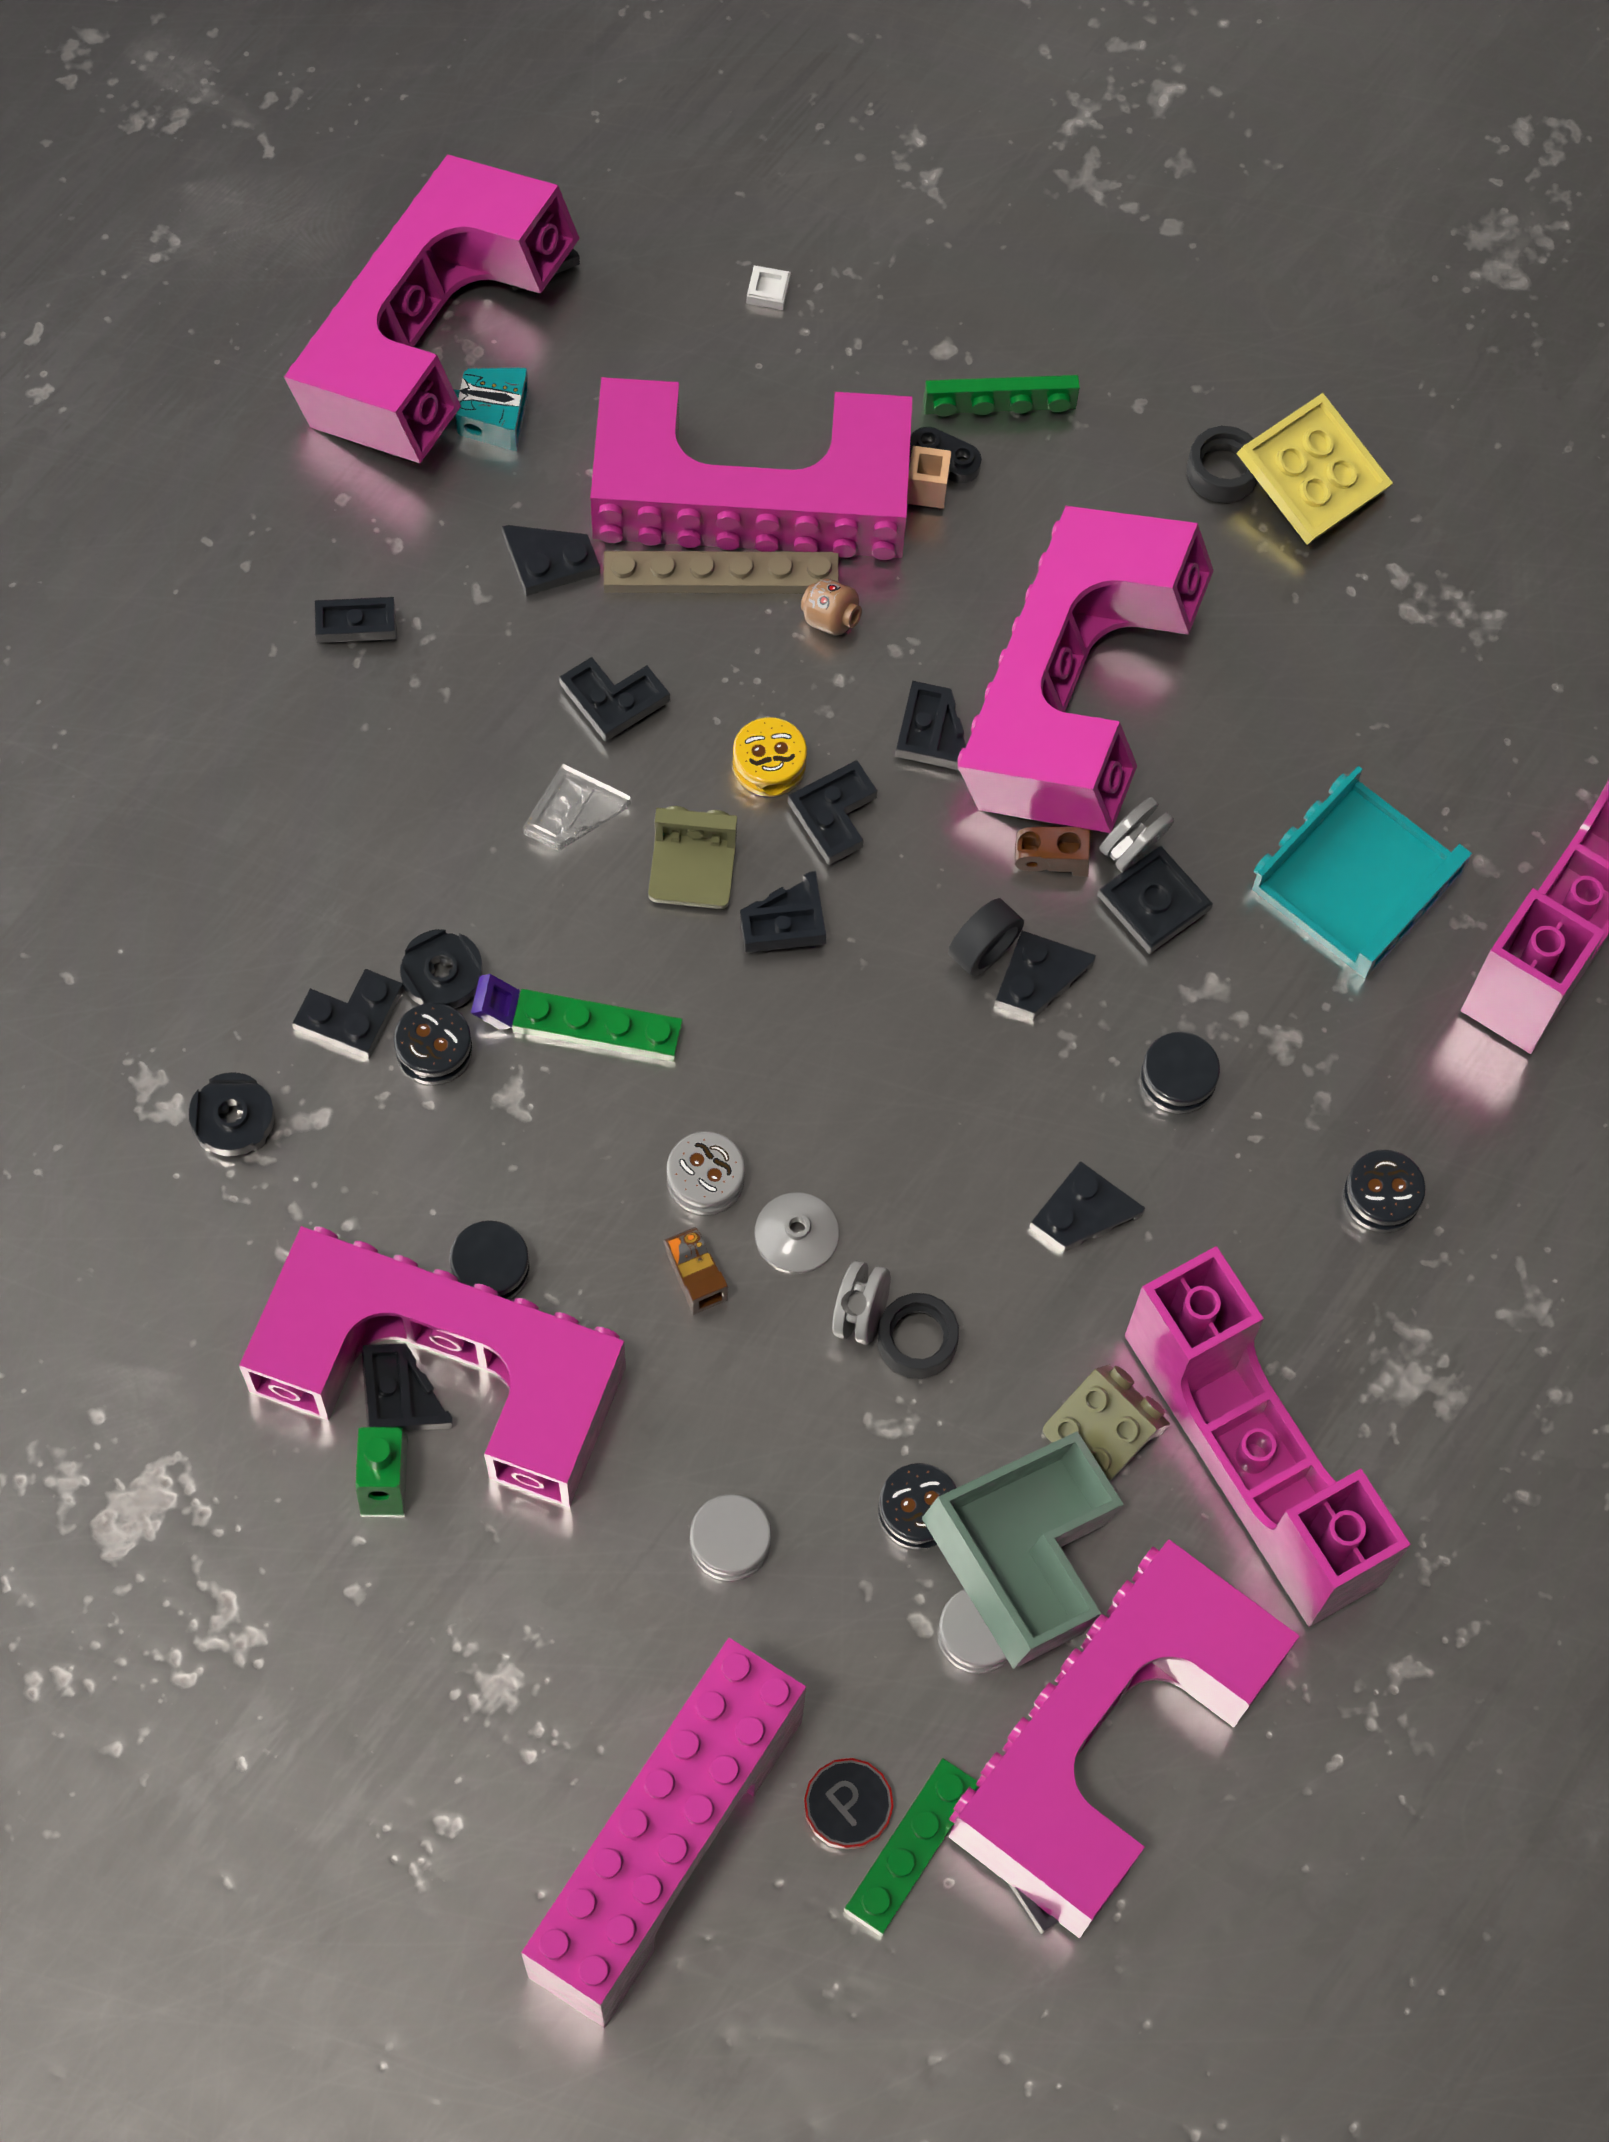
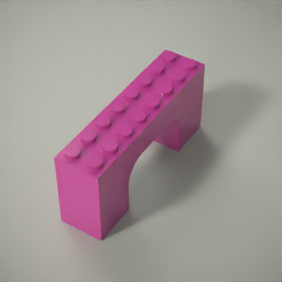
M447 154L284 376L310 428L421 463L461 405L438 355L415 348L414 345L448 298L456 290L468 283L489 279L542 293L580 239L559 186Z
M601 377L590 496L592 538L607 543L630 541L641 542L651 546L663 543L679 544L686 548L711 546L719 547L723 550L744 548L757 549L761 552L838 553L839 557H852L854 555L873 556L880 560L902 558L907 515L912 396L835 392L832 441L827 454L810 467L789 470L710 465L698 462L685 454L678 444L680 425L679 382Z
M1065 506L1060 520H1057L1053 526L1052 540L1047 552H1044L1040 557L1039 571L1035 581L1029 585L1026 591V603L1021 615L1014 620L1012 637L1007 649H1003L1000 654L999 668L995 678L986 688L985 702L981 712L973 719L972 734L967 746L960 751L958 756V770L961 772L978 810L1106 833L1112 832L1137 769V763L1120 721L1066 713L1065 710L1090 649L1103 635L1122 627H1141L1189 635L1214 571L1198 523Z
M1609 779L1589 815L1539 890L1531 889L1490 950L1461 1009V1012L1530 1054L1609 937Z
M301 1226L239 1367L249 1392L327 1420L330 1419L355 1360L362 1353L363 1345H373L385 1340H401L492 1372L506 1383L510 1391L484 1453L489 1478L570 1507L626 1369L624 1341L619 1339L620 1336L610 1329L596 1327L595 1330L579 1325V1321L568 1314L556 1312L553 1316L539 1311V1307L526 1299L515 1298L514 1301L498 1296V1292L489 1286L475 1284L474 1287L458 1282V1278L447 1271L435 1269L432 1273L418 1268V1264L407 1257L395 1255L394 1258L381 1255L375 1247L368 1243L355 1241L354 1244L339 1240L337 1234L326 1228L315 1227L314 1230Z
M1215 1246L1142 1286L1125 1338L1308 1627H1311L1382 1586L1411 1544L1362 1469L1336 1482L1313 1452L1273 1390L1258 1361L1254 1341L1264 1318L1219 1248Z
M1170 1539L1167 1540L1160 1551L1154 1546L1148 1551L1138 1565V1571L1132 1578L1135 1584L1127 1580L1113 1598L1112 1605L1106 1612L1110 1617L1108 1618L1101 1614L1097 1618L1081 1645L1084 1651L1081 1652L1075 1648L1061 1666V1672L1055 1679L1058 1685L1055 1686L1051 1682L1046 1685L1035 1700V1706L1029 1713L1032 1719L1030 1721L1025 1717L1020 1719L1009 1734L1008 1741L1002 1749L1006 1752L1005 1755L1002 1756L996 1752L981 1771V1777L976 1783L979 1789L974 1791L969 1787L955 1805V1811L949 1818L954 1823L949 1838L1011 1886L1020 1890L1034 1901L1038 1907L1056 1918L1060 1924L1078 1938L1083 1935L1130 1871L1145 1846L1097 1811L1084 1799L1077 1787L1074 1776L1076 1758L1125 1693L1134 1686L1147 1681H1164L1180 1687L1232 1727H1235L1300 1637Z
M727 1639L522 1950L523 1961L528 1977L603 2028L606 2027L654 1953L656 1933L689 1877L745 1792L755 1796L802 1723L806 1694L805 1685L733 1639Z

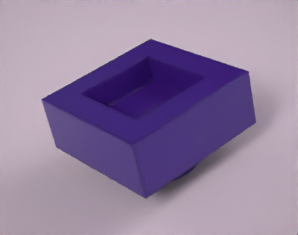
M492 974L479 976L471 1014L500 1030L512 1028L520 990Z

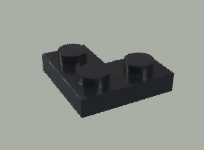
M590 657L559 677L561 687L605 742L670 702V693L648 665L614 685L593 657Z
M855 760L789 794L788 804L827 864L830 865L863 848L864 840L847 813L876 799L878 791L858 760Z
M365 969L348 1003L310 988L292 1022L293 1028L296 1031L369 1059L404 990L403 983Z

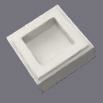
M754 265L746 304L784 310L791 272Z

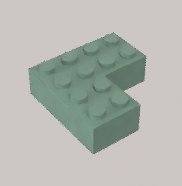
M1078 1431L937 1497L922 1517L923 1522L1013 1669L1084 1634L1102 1614L1061 1547L1105 1526L1124 1504Z

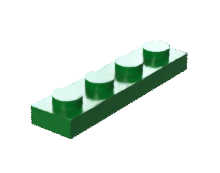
M1079 376L926 380L923 401L924 414L949 416L956 413H975L986 415L991 412L1012 411L1014 413H1026L1038 410L1063 412L1068 409H1076L1080 389Z
M521 988L512 1028L513 1032L675 1062L683 1019Z
M942 1758L844 1908V1912L882 1937L954 1826V1823L949 1818L955 1811V1805L969 1787L974 1791L977 1790V1780Z

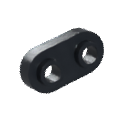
M921 427L911 434L910 459L913 446L951 451L948 480L955 483H968L979 475L982 458L975 446L934 427ZM926 441H927V442H932V443H934V444H933V445H925V444H923L922 442H926ZM963 456L968 460L960 461L957 457Z

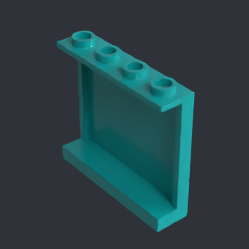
M1357 766L1349 776L1343 773L1336 779L1329 789L1331 795L1323 803L1317 800L1309 808L1304 816L1306 821L1299 829L1293 826L1286 832L1279 842L1281 848L1273 856L1267 853L1259 861L1253 871L1257 876L1252 890L1366 979L1464 872L1472 853L1460 843L1452 852L1361 783L1359 778L1363 769Z

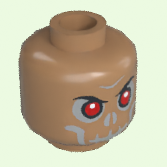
M824 578L817 583L811 584L806 589L801 601V610L804 612L806 622L810 626L831 635L840 636L847 632L849 628H854L862 614V608L859 606V596L855 589L832 579Z

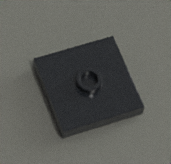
M1162 846L1156 848L1098 891V897L1149 954L1210 911L1213 905Z

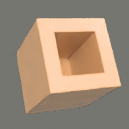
M913 446L908 476L907 504L944 509L951 451Z

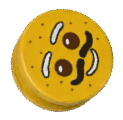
M774 717L760 718L745 725L737 734L733 745V770L737 780L748 791L765 797L780 796L793 790L804 777L807 761L806 741L802 733L790 722Z

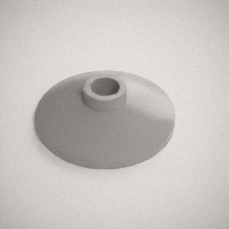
M788 1193L774 1198L762 1209L755 1226V1240L761 1255L773 1267L788 1273H806L821 1267L835 1252L839 1239L838 1222L833 1211L821 1199L806 1193ZM794 1222H800L805 1226V1230L795 1233L791 1231L789 1226Z

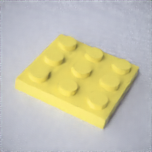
M1321 393L1266 430L1236 453L1307 545L1379 496L1393 484L1324 393Z

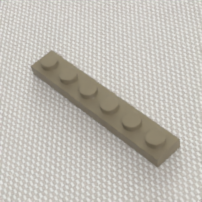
M604 551V593L804 594L811 584L817 583L824 578L838 582V553Z

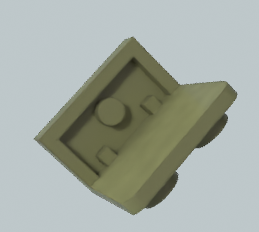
M681 806L656 808L654 822L655 843L648 890L649 899L655 903L714 909L726 908L730 900L737 841V816L729 815L721 810H710L707 813L689 811Z
M1109 1364L1094 1369L1045 1423L1043 1433L1053 1443L1078 1431L1109 1482H1111L1146 1442L1159 1437L1169 1427L1170 1423L1163 1417L1165 1411L1158 1402L1149 1396L1143 1397L1132 1386L1134 1380L1125 1370L1119 1366L1113 1368Z

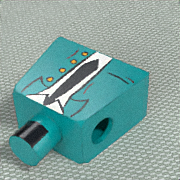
M468 368L463 373L460 390L453 389L461 405L456 413L457 433L462 437L517 451L529 391L527 368Z

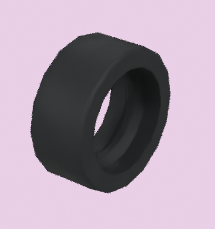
M1223 425L1208 428L1198 435L1191 446L1187 463V476L1191 486L1201 496L1213 502H1234L1250 494L1258 481L1248 468L1245 474L1233 479L1219 478L1210 474L1203 467L1202 458L1208 452L1215 450H1228L1236 454L1254 438L1237 427Z
M1001 898L991 900L973 914L962 926L949 946L948 955L971 976L979 975L997 962L1011 947L1023 929L1024 919Z
M911 1293L898 1297L886 1307L879 1322L877 1345L883 1361L894 1372L907 1378L924 1379L931 1377L945 1369L951 1363L957 1351L959 1324L954 1311L943 1300L931 1294ZM911 1313H920L934 1318L940 1324L943 1331V1343L940 1349L934 1355L925 1359L911 1358L902 1354L893 1340V1329L902 1317Z

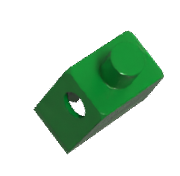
M361 1427L358 1429L355 1483L361 1517H405L408 1435L403 1428ZM383 1491L388 1493L389 1495L373 1496L371 1495V1492Z

